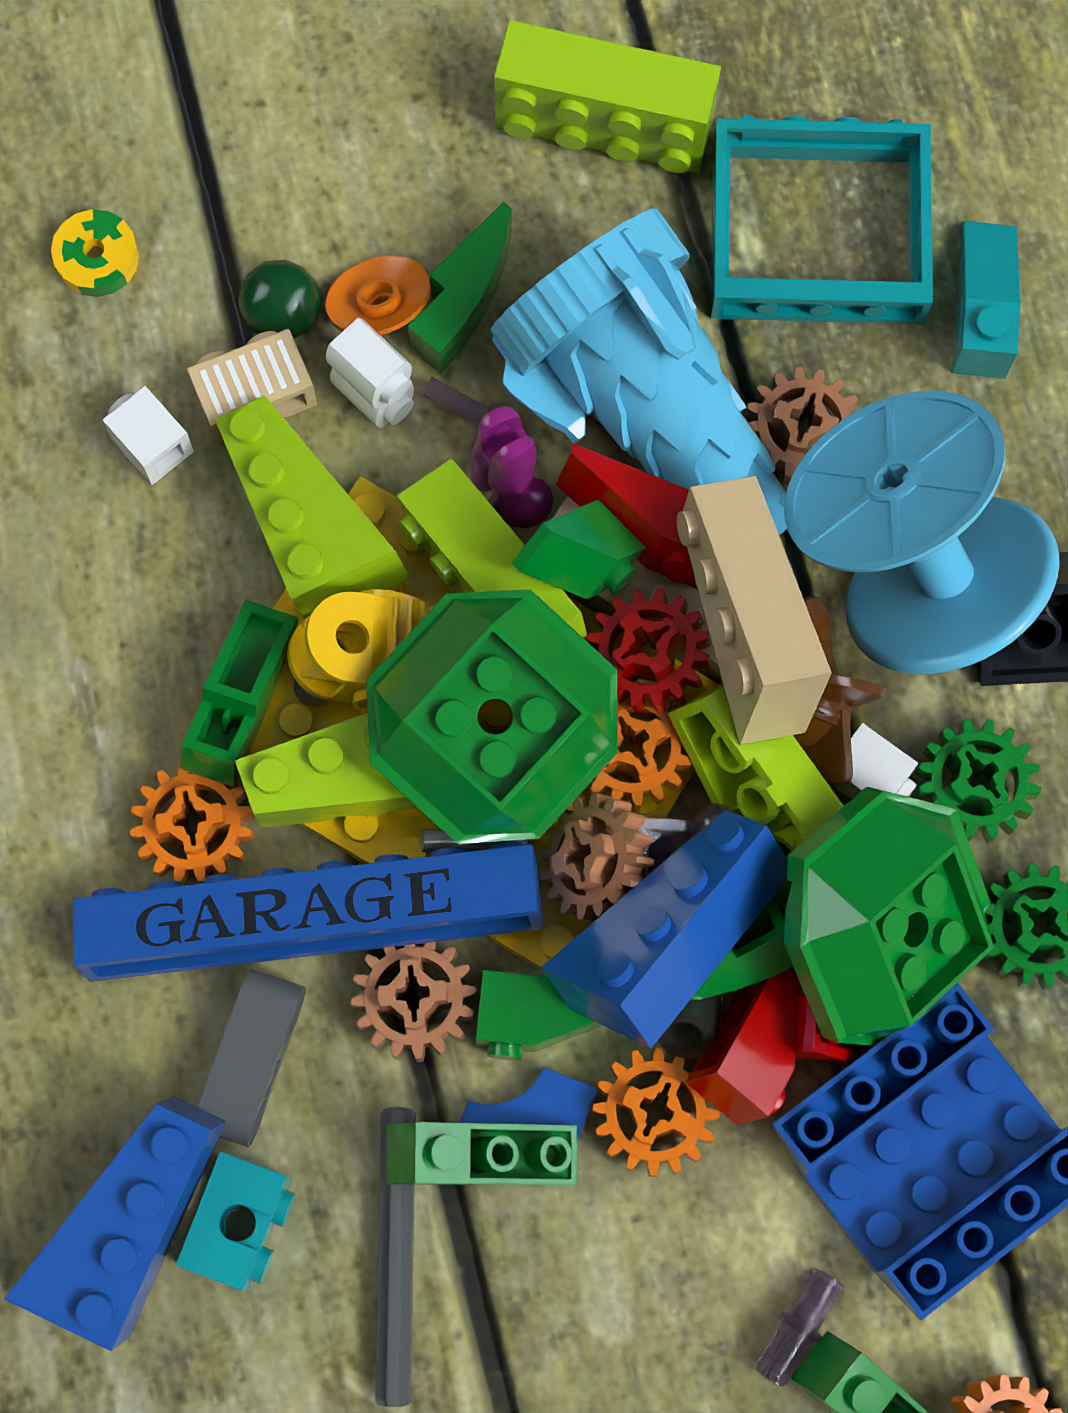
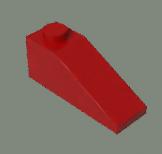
M574 444L556 485L579 507L600 500L646 547L637 558L646 569L664 575L673 582L686 584L698 589L688 548L681 543L677 530V515L683 511L689 489Z
M794 967L776 976L737 990L686 1080L690 1087L736 1125L771 1117L782 1106L786 1098L784 1088L795 1067L799 979Z

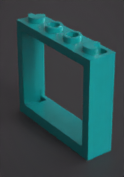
M742 114V119H716L713 138L711 319L925 324L933 304L931 124L902 123V118L893 119L886 123L862 122L854 117H842L834 121H809V119L802 116H787L781 120L756 119ZM730 158L907 162L908 282L729 277Z

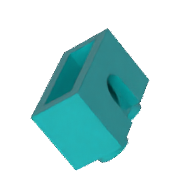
M220 1151L176 1266L245 1292H249L253 1281L262 1284L274 1255L273 1249L265 1247L273 1224L280 1227L285 1226L295 1201L296 1193L288 1191L292 1180L285 1175ZM248 1208L253 1212L256 1219L255 1230L246 1240L233 1241L226 1232L227 1218L236 1209Z

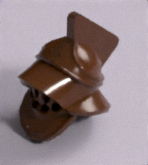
M808 596L803 599L832 674L806 732L793 736L828 784L846 785L850 783L853 777L850 714L855 707L885 698L887 688L879 684L845 677L837 673L832 652L828 610L819 597Z

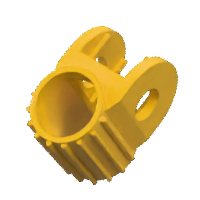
M370 589L359 593L341 592L324 599L312 611L310 616L297 626L291 635L287 650L291 673L298 684L313 696L330 701L352 702L353 708L367 710L366 679L427 615L433 606H428L426 602L414 596L383 589ZM337 642L342 644L346 651L341 649Z

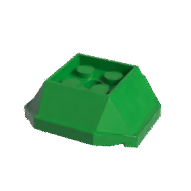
M531 589L446 593L366 679L370 764L457 844L539 839L618 753L617 669ZM490 699L502 701L510 712L508 726L496 734L485 732L480 727L477 718L481 705Z
M866 787L788 854L787 880L792 882L785 909L784 945L821 1035L824 1038L838 1043L876 1046L890 1034L910 1027L994 948L985 917L991 902L957 809Z

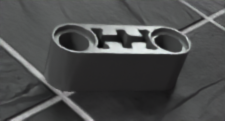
M251 968L247 972L197 1106L226 1121L219 1138L248 1148L253 1143L303 1005L306 993L305 986Z

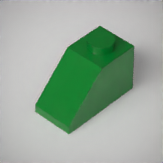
M596 500L542 523L511 564L521 573L582 598L589 599L605 590H609L614 594L623 588L637 572V569L632 564L646 547L600 500Z

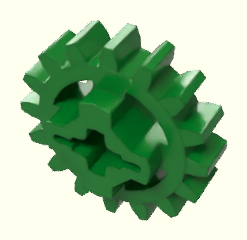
M970 719L962 721L959 726V735H956L948 727L942 729L938 735L942 746L929 742L923 754L931 762L920 763L915 772L917 776L928 780V782L917 789V798H931L932 803L957 809L969 842L976 831H981L986 843L993 842L997 837L998 826L1006 834H1012L1018 828L1017 820L1014 816L1026 820L1034 811L1032 806L1024 799H1036L1041 793V787L1029 782V779L1036 776L1041 770L1040 764H1026L1023 759L1032 748L1030 744L1026 743L1015 747L1010 743L1015 732L1011 727L1004 731L1001 736L994 734V723L990 719L986 720L980 731L974 730ZM975 747H983L997 754L980 752ZM947 759L949 762L947 767L952 773V780L949 787L943 789L941 774L943 764ZM1012 772L1014 792L1009 802L1007 798L1010 795L1005 790L1004 784L1006 776ZM983 774L988 780L985 787L980 784L973 788L967 780L971 775L979 777ZM965 807L978 810L982 816L968 814L959 808Z
M1031 863L1025 868L1024 879H1021L1019 874L1011 869L1003 875L1006 889L995 883L987 889L989 898L994 902V904L989 905L985 913L994 948L983 959L988 960L998 956L1002 964L998 969L997 975L1002 978L1012 970L1019 973L1017 979L1018 987L1023 989L1030 984L1033 977H1037L1042 991L1049 990L1054 985L1055 974L1066 985L1068 984V920L1066 913L1068 910V882L1064 883L1059 880L1060 867L1056 865L1049 869L1045 876H1040L1036 863ZM1026 891H1042L1051 895L1047 899L1032 900L1026 894L1022 896L1019 894ZM1040 916L1045 919L1047 924L1043 930L1045 933L1038 938L1030 930L1033 928V921ZM1002 919L1010 925L1012 938L1010 945L1007 943L1003 933ZM1046 953L1052 959L1057 957L1059 961L1041 964L1028 961L1027 959L1032 954Z

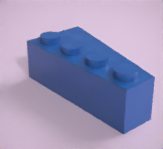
M724 810L541 967V970L572 1011L652 1048L787 880L788 859L767 825Z
M174 1096L157 1103L4 1300L109 1351H113L128 1339L226 1121Z

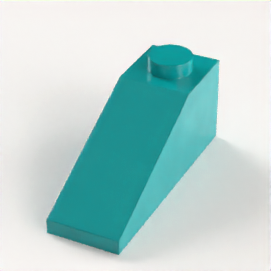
M964 221L961 236L952 373L1006 379L1018 353L1021 299L1017 226Z

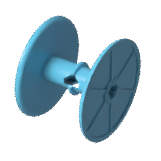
M916 391L888 397L856 411L833 426L810 448L797 466L787 488L784 515L787 530L793 542L805 555L821 565L836 570L855 572L846 598L845 612L850 634L862 653L870 660L890 670L909 674H935L957 670L988 658L1012 643L1036 620L1049 601L1058 578V545L1046 522L1033 510L1018 502L993 497L1004 470L1005 444L1003 434L994 416L980 403L966 396L946 391Z

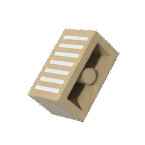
M289 329L279 333L275 331L260 333L251 338L247 345L227 353L225 351L211 352L201 357L196 365L187 368L194 391L217 445L223 443L224 440L215 419L264 395L283 418L318 405L313 383Z

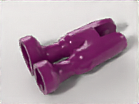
M500 407L486 414L477 428V437L471 456L472 483L479 491L493 489L488 502L509 526L519 528L533 527L544 521L551 512L553 494L551 487L543 479L533 477L537 459L536 445L533 438L527 436L523 429L519 414L511 407Z

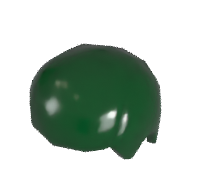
M287 259L264 261L249 272L244 279L239 293V311L248 328L257 335L266 331L279 333L289 329L293 339L314 326L323 297L318 283L305 267Z

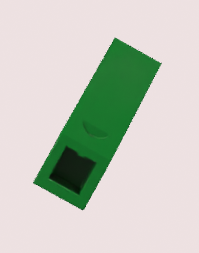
M441 1122L387 1124L386 1185H577V1125Z
M829 1331L823 1335L791 1377L796 1384L829 1413H929L861 1351Z

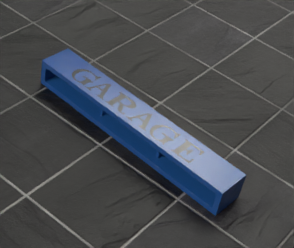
M514 840L498 841L489 845L488 850L466 852L464 849L457 847L440 848L433 851L429 857L412 859L401 854H387L377 857L374 863L353 866L345 861H329L318 865L317 870L295 872L289 868H271L262 871L260 877L238 879L233 875L219 874L205 878L204 883L185 886L178 882L160 881L150 884L148 890L125 892L118 888H102L93 891L91 897L73 899L74 966L89 982L544 929L539 863L532 844L523 845L521 842Z

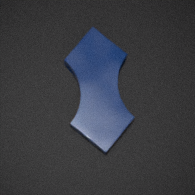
M543 1067L535 1083L526 1092L513 1100L491 1105L468 1101L459 1123L577 1125L578 1142L598 1088Z

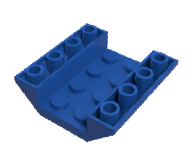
M959 983L947 991L910 1027L887 1036L772 1124L802 1178L873 1272L919 1320L927 1317L1068 1206V1127L1060 1129L988 1038V1035L995 1029Z

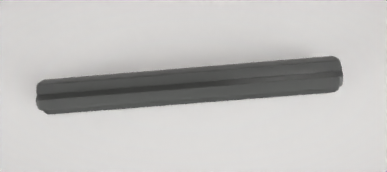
M390 1107L383 1109L381 1113L375 1401L377 1405L384 1407H403L411 1402L415 1185H386L387 1124L416 1122L415 1111L406 1107Z

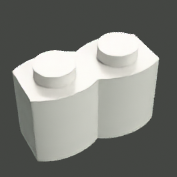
M357 318L327 348L326 362L332 367L330 382L378 428H383L388 423L395 425L407 416L414 405L412 400L414 385L409 379L412 366L365 320Z

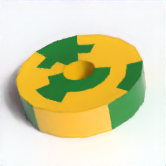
M92 209L76 213L65 220L53 236L51 255L56 272L68 288L81 295L100 297L115 293L127 285L137 271L139 251L133 231L122 218L109 211ZM94 248L104 250L98 258L87 257L88 252Z

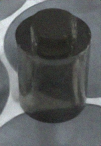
M725 993L700 1000H690L658 1039L660 1045L670 1054L680 1058L693 1059L708 1053L714 1045Z

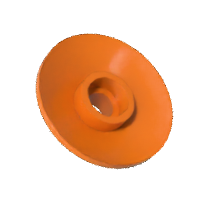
M399 255L373 257L350 267L335 280L326 296V312L331 323L341 332L357 318H362L379 335H384L405 326L420 314L429 300L431 282L425 268L411 258Z

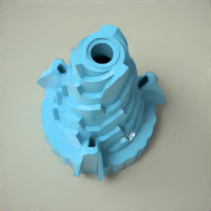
M657 208L639 213L584 247L536 283L495 321L490 329L493 334L491 340L506 359L502 385L512 397L541 420L565 433L573 444L586 436L587 415L589 414L603 425L623 451L626 450L630 456L641 463L647 473L686 489H690L692 486L756 476L778 534L780 535L787 530L784 515L787 492L773 474L775 465L768 450L740 411L745 409L746 406L721 371L720 358L717 351L698 323L695 311L697 307L693 302L685 279L679 271L689 259L690 254Z

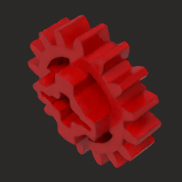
M640 588L634 589L633 603L628 605L617 596L613 598L612 602L616 613L610 617L607 614L598 612L595 618L603 629L602 633H588L586 639L594 649L617 669L618 705L624 702L627 697H630L634 713L640 714L646 701H652L658 713H664L665 699L671 696L680 705L686 703L682 689L686 685L700 689L703 683L696 669L711 668L712 663L709 654L700 651L712 645L708 631H697L704 624L700 612L694 611L686 615L688 605L686 599L681 595L671 604H668L663 588H657L652 600H645ZM643 618H661L663 620L657 622L645 620ZM623 631L624 636L621 647L613 651L614 643ZM686 643L684 660L676 671L674 669L676 655L685 650L683 645ZM650 644L653 649H657L658 653L649 658L647 654L641 652L640 648ZM638 679H642V680L653 681V682H656V683H655V684H637V683H634V682L637 681Z

